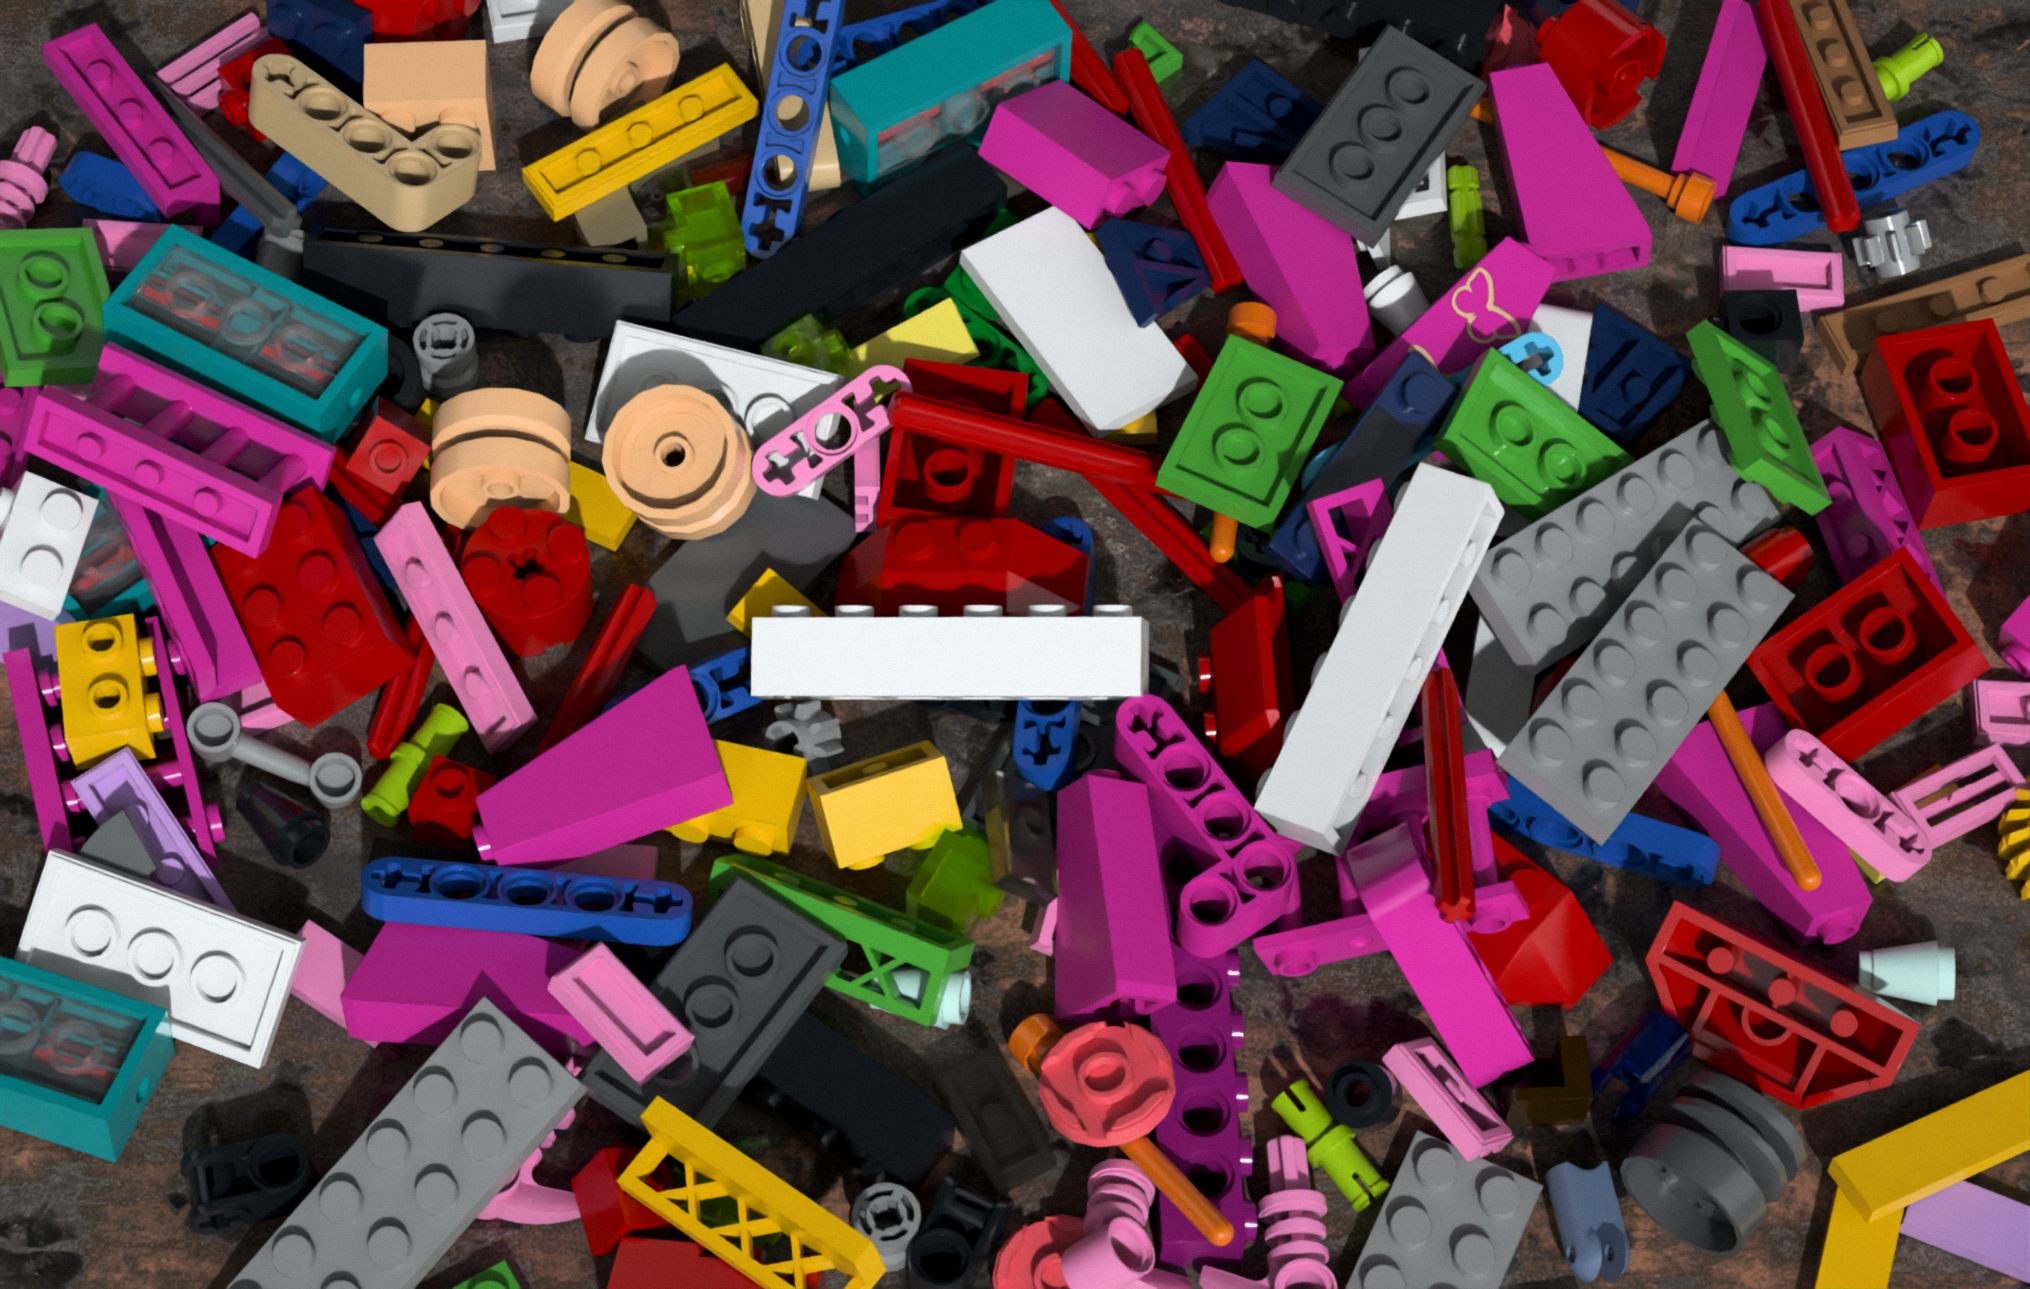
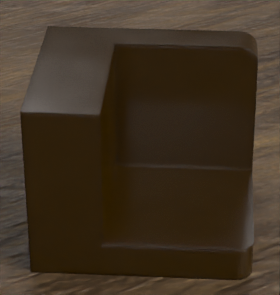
M1586 1035L1559 1036L1551 1058H1536V1060L1497 1079L1502 1120L1508 1127L1584 1124L1594 1098Z

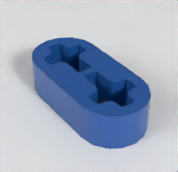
M78 151L73 155L59 177V184L68 196L88 208L124 221L162 223L165 219L164 214L128 168L117 161L91 152Z

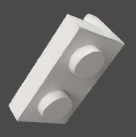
M28 471L23 473L11 490L3 486L0 488V601L50 621L55 620L61 612L99 500Z

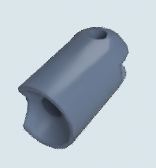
M1603 1161L1599 1166L1590 1170L1581 1169L1570 1162L1556 1165L1548 1170L1545 1178L1570 1271L1575 1277L1585 1283L1593 1282L1598 1274L1610 1283L1617 1281L1628 1268L1630 1247L1608 1161Z

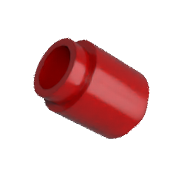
M1789 526L1783 527L1780 530L1775 528L1769 529L1737 549L1789 591L1806 580L1807 572L1815 564L1814 554L1808 541L1799 531Z

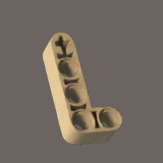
M739 0L743 35L747 49L752 50L764 111L786 0ZM797 14L795 26H812L811 15L810 18H804ZM810 36L797 38L792 43L790 53ZM810 59L807 61L811 70L819 64L812 63ZM796 95L786 97L778 108L780 123L790 131L802 129L809 119L807 103ZM827 99L808 192L841 186L839 161ZM785 155L773 157L778 189H789L797 178L796 165Z
M268 54L254 62L251 72L248 109L250 123L388 226L403 232H419L447 216L475 195L482 141L474 130L454 123L442 124L411 142L299 60L284 54Z

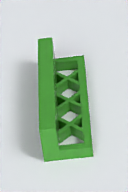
M739 852L714 860L697 925L739 875L822 929L836 934L835 937L841 941L849 939L861 944L873 970L855 978L843 973L841 966H839L824 986L929 1027L936 1024L950 973L969 966L976 941L758 856ZM882 953L896 959L886 963ZM907 962L930 971L921 1004L902 997L890 970ZM877 978L881 988L867 982Z

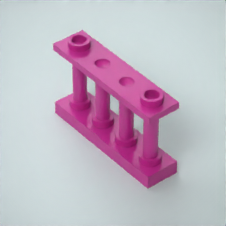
M109 341L103 346L91 393L85 400L74 397L51 385L37 394L23 450L257 559L268 548L283 500V493L287 492L295 495L312 485L323 494L337 447ZM115 411L144 426L140 428L126 420H123L111 414V412ZM172 438L174 440H177L191 448L200 451L201 453L198 455L175 443L168 441V439ZM230 465L255 478H258L259 480L255 482L241 474H238L226 468V466Z
M158 616L145 618L148 635L153 637L156 648L158 678L165 703L162 704L165 730L171 729L178 759L143 767L142 769L157 791L184 784L191 815L177 818L176 820L190 841L198 842L203 860L208 868H217L220 866L214 843L226 840L217 802L204 803L174 678L186 674V671L171 638L164 639ZM29 647L2 653L46 857L49 850L60 848L77 855L87 841L86 835L75 837L71 819L83 817L82 810L87 808L70 783L74 779L62 780L59 763L70 761L71 753L66 743L65 732L61 723L50 725L47 708L58 706L57 699L61 698L59 672L51 674L49 668L37 671Z
M1492 748L1464 754L1476 911L1468 921L1460 919L1459 921L1466 932L1474 931L1481 934L1497 933L1509 928L1512 922L1530 918L1528 905L1513 880L1502 883L1498 882L1487 809L1492 803L1511 798L1507 775L1503 768L1495 763L1497 757ZM1425 764L1381 774L1342 857L1334 855L1343 919L1305 927L1296 853L1300 851L1301 847L1309 845L1274 833L1289 851L1294 861L1295 874L1289 903L1285 912L1277 919L1279 933L1253 939L1254 951L1272 975L1280 974L1287 977L1303 976L1315 971L1318 965L1389 950L1360 898L1347 851L1360 845L1359 838L1365 832L1391 826L1395 827L1406 820L1412 825L1426 850L1423 823L1428 820L1429 812Z

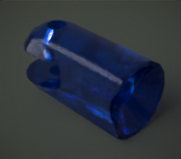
M1645 1010L1590 1073L1594 1097L1591 1104L1599 1098L1611 1081L1616 1078L1628 1084L1631 1090L1615 1111L1610 1122L1623 1123L1636 1118L1692 1054L1693 1044L1685 1029L1676 1020L1663 1012Z

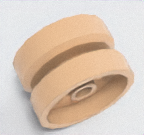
M575 0L560 14L545 34L535 55L530 75L532 93L539 101L562 117H571L573 123L579 129L589 134L597 130L607 119L625 107L642 99L647 104L668 92L674 80L680 58L679 43L669 31L650 18L639 17L637 12L623 0Z
M663 384L638 393L618 410L605 434L602 464L609 487L621 502L649 528L672 539L701 540L724 532L744 515L757 491V483L752 474V461L756 453L753 439L714 396L691 385Z
M483 388L460 393L442 403L433 415L432 450L435 461L431 465L430 481L431 507L442 520L462 530L474 532L488 520L492 511L501 506L512 505L520 509H540L555 513L561 517L570 509V467L568 462L571 460V418L560 404L541 394L517 388Z

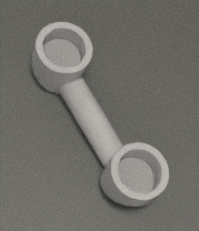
M218 702L200 705L191 713L188 719L187 734L189 743L194 751L205 760L225 762L233 757L309 788L311 798L318 806L324 809L336 810L344 808L352 803L361 791V769L357 762L346 754L338 752L328 753L319 757L314 763L241 733L237 714L229 706Z

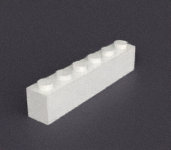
M1422 462L1419 463L1411 481L1405 482L1399 489L1394 502V517L1384 537L1377 539L1372 545L1366 563L1367 573L1357 594L1351 595L1344 603L1339 617V631L1329 652L1322 653L1316 661L1311 676L1312 687L1301 710L1294 711L1288 719L1283 734L1284 745L1273 768H1268L1262 774L1255 792L1256 803L1253 809H1255L1272 832L1342 857L1505 513L1489 483Z
M782 605L771 607V617H752L751 696L764 700H1126L1129 697H1143V694H1149V622L1143 617H1132V606L1095 605L1093 606V617H1067V606L1062 605L1028 606V617H1003V607L995 605L963 606V617H938L937 606L904 605L899 606V617H874V607L842 605L835 606V617H810V607Z

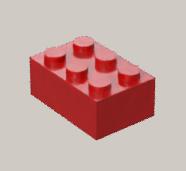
M1993 318L1876 337L1860 380L1918 531L2029 512L2030 411Z
M905 358L903 373L911 382L915 394L1022 421L1026 420L1028 373ZM893 427L877 512V530L889 520L1010 518L1019 459Z
M312 485L281 503L268 548L257 559L220 542L206 550L276 706L307 728H314L418 663L344 511Z
M1902 546L1755 647L1745 660L1792 729H1800L1812 734L1847 765L1991 668L1976 642L1905 546Z

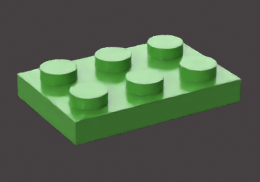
M91 227L0 230V371L5 387L92 384L94 382L103 346L105 345L101 306L112 293Z
M1705 319L1688 331L1686 336L1695 356L1691 360L1692 368L1699 380L1708 388L1713 404L1709 406L1711 416L1720 429L1726 433L1732 448L1728 452V458L1738 475L1747 482L1755 480L1768 488L1781 503L1788 504L1790 502L1812 516L1833 503L1776 365Z
M1230 333L1158 472L1155 486L1271 535L1335 407L1344 381Z
M1490 347L1476 359L1432 443L1435 449L1471 477L1489 483L1497 497L1532 524L1633 464L1636 460L1493 347Z

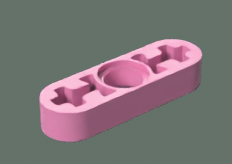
M890 365L874 366L767 441L757 450L752 461V474L757 485L774 497L787 498L797 495L887 431L892 426L889 424V419L886 418L887 408L885 406L878 405L865 414L875 424L863 432L860 419L843 402L852 395H855L857 404L861 407L875 395L871 384L880 378L887 385L897 381L902 387L900 390L914 393L912 384L907 376L898 368ZM828 414H840L850 422L851 437L842 448L836 450L825 449L816 440V425L822 417ZM803 432L808 447L823 459L822 463L812 469L810 460L805 457L792 467L791 470L795 476L792 483L786 485L780 479L769 482L765 475L772 469L768 458L776 452L784 458H789L798 452L801 448L792 439Z
M1793 729L1766 752L1765 766L1773 781L1884 877L1895 882H1904L1931 860L1932 847L1924 831L1812 734L1800 729ZM1842 799H1844L1851 806L1854 812L1847 807V805L1844 803Z

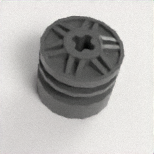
M1700 1071L1690 1074L1682 1083L1676 1097L1670 1099L1665 1105L1660 1116L1661 1123L1648 1127L1624 1158L1620 1167V1174L1624 1187L1633 1200L1657 1225L1679 1241L1699 1251L1727 1257L1737 1255L1768 1212L1766 1204L1779 1200L1788 1183L1793 1181L1807 1160L1804 1141L1792 1123L1770 1101L1747 1085L1723 1074Z

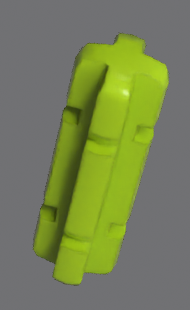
M1470 164L1462 167L1454 165L1448 168L1446 172L1447 198L1450 200V203L1447 204L1452 243L1455 245L1453 250L1454 264L1463 273L1467 272L1488 252L1487 240L1483 237V234L1486 232L1481 194L1477 191V188L1480 187L1478 171Z

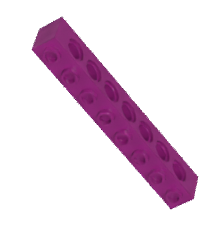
M1204 747L1214 759L1213 747ZM1184 778L1169 781L1173 786L1181 789H1189L1196 786L1192 781ZM1150 806L1177 984L1176 1002L1144 1016L1145 1029L1160 1038L1172 1058L1176 1094L1168 1114L1151 1131V1141L1191 1182L1201 1179L1209 1180L1220 1188V1194L1207 1199L1228 1219L1234 1228V1237L1229 1244L1225 1246L1213 1245L1157 1187L1155 1218L1158 1267L1241 1265L1245 1242L1256 1241L1257 1212L1255 1199H1243L1242 1176H1252L1253 1156L1251 1136L1239 1135L1238 1113H1247L1248 1111L1247 1073L1235 1072L1233 1050H1243L1242 1010H1231L1229 989L1239 988L1238 949H1230L1213 958H1200L1188 953L1180 945L1179 941L1175 939L1179 900L1185 885L1175 882L1171 877L1180 873L1196 877L1203 871ZM1214 827L1208 830L1212 835L1219 838L1231 837L1229 829L1219 830V827ZM1200 910L1193 914L1197 919L1206 923H1215L1223 919L1216 912L1210 910ZM1185 993H1196L1203 996L1209 1003L1201 1007H1190L1183 1004L1178 997ZM1190 1054H1199L1208 1058L1213 1065L1202 1070L1192 1069L1185 1065L1181 1058ZM1202 1116L1210 1119L1217 1126V1129L1208 1133H1198L1191 1130L1184 1121L1191 1117Z

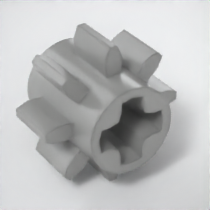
M1907 207L1883 210L1862 219L1865 231L1859 232L1858 237L1852 238L1858 266L1870 264V267L1875 268L1877 278L1894 277L1921 267L1919 254L1926 253L1925 249L1932 247L1926 219L1914 221L1913 218H1909Z
M818 699L799 704L793 701L774 707L778 721L762 728L761 732L765 735L764 749L806 758L807 776L809 778L831 771L827 758L844 752V747L841 745V730L838 725L840 723L839 718H834L829 713L821 711V702Z

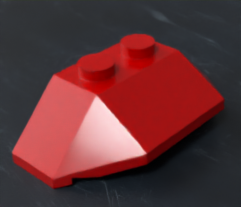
M1016 518L889 520L842 557L833 609L835 612V606L842 605L874 607V617H899V606L928 605L938 607V617H963V606L995 605L1003 607V617H1028V606L1062 605L1067 606V617H1080L1084 615L1091 562L1089 555Z
M1269 572L1211 629L1207 654H1197L1196 659L1198 693H1209L1210 710L1202 711L1201 714L1203 747H1213L1216 763L1223 771H1226V775L1237 789L1253 803H1256L1255 792L1259 779L1268 768H1273L1284 745L1283 734L1285 726L1295 711L1282 572Z
M1428 818L1423 823L1426 851L1432 863ZM1391 826V827L1383 828V829H1381L1375 836H1377V835H1379V834H1381V833H1383V832H1385V831H1387V830H1389V829H1391V828H1393V827ZM1490 829L1498 882L1502 883L1513 880L1528 905L1530 918L1512 922L1509 928L1497 933L1481 934L1474 931L1466 933L1509 1005H1553L1557 1009H1573L1612 965L1614 959L1572 891Z
M1678 899L1674 900L1645 958L1677 1047L1797 1110L1891 1086L1922 1026L1921 1023L1863 986L1741 924Z

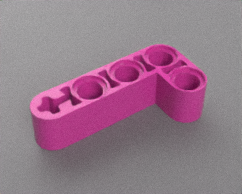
M1143 694V697L1127 698L1120 705L1116 714L1113 757L1131 782L1147 785L1149 805L1203 871L1184 886L1180 895L1176 921V937L1180 945L1188 953L1200 958L1216 957L1274 922L1285 912L1289 903L1295 874L1294 861L1289 851L1166 701L1152 694ZM1184 778L1192 781L1196 786L1189 789H1181L1173 786L1169 781ZM1214 827H1224L1230 829L1236 835L1230 838H1219L1212 835L1208 830ZM1254 876H1263L1271 879L1276 886L1259 888L1251 884L1247 879ZM1200 910H1210L1216 912L1223 919L1215 923H1206L1197 919L1193 914Z
M1406 820L1348 850L1347 856L1356 888L1371 920L1473 1089L1477 1090L1536 1060L1523 1028L1459 919L1450 924L1439 918V910L1435 906L1432 863L1409 821Z

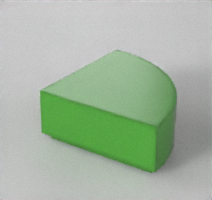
M1145 20L1132 31L1126 50L1137 47L1143 51L1157 84L1182 67L1183 55Z

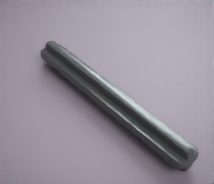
M143 75L141 79L143 84L217 175L220 185L275 237L287 238L291 230H298L300 228L302 217L296 213L297 209L293 203L156 77Z

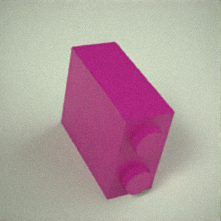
M1061 79L999 103L978 151L979 156L1089 230L1104 224L1109 218L1120 219L1126 213L1140 206L1151 205L1165 187L1167 176L1163 172L1172 152Z

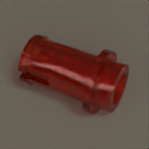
M744 148L738 151V157L698 171L689 172L691 185H696L697 190H694V194L701 208L748 191L755 151L747 153ZM766 170V177H767V180H768V182H769V177H768V173H767V170Z

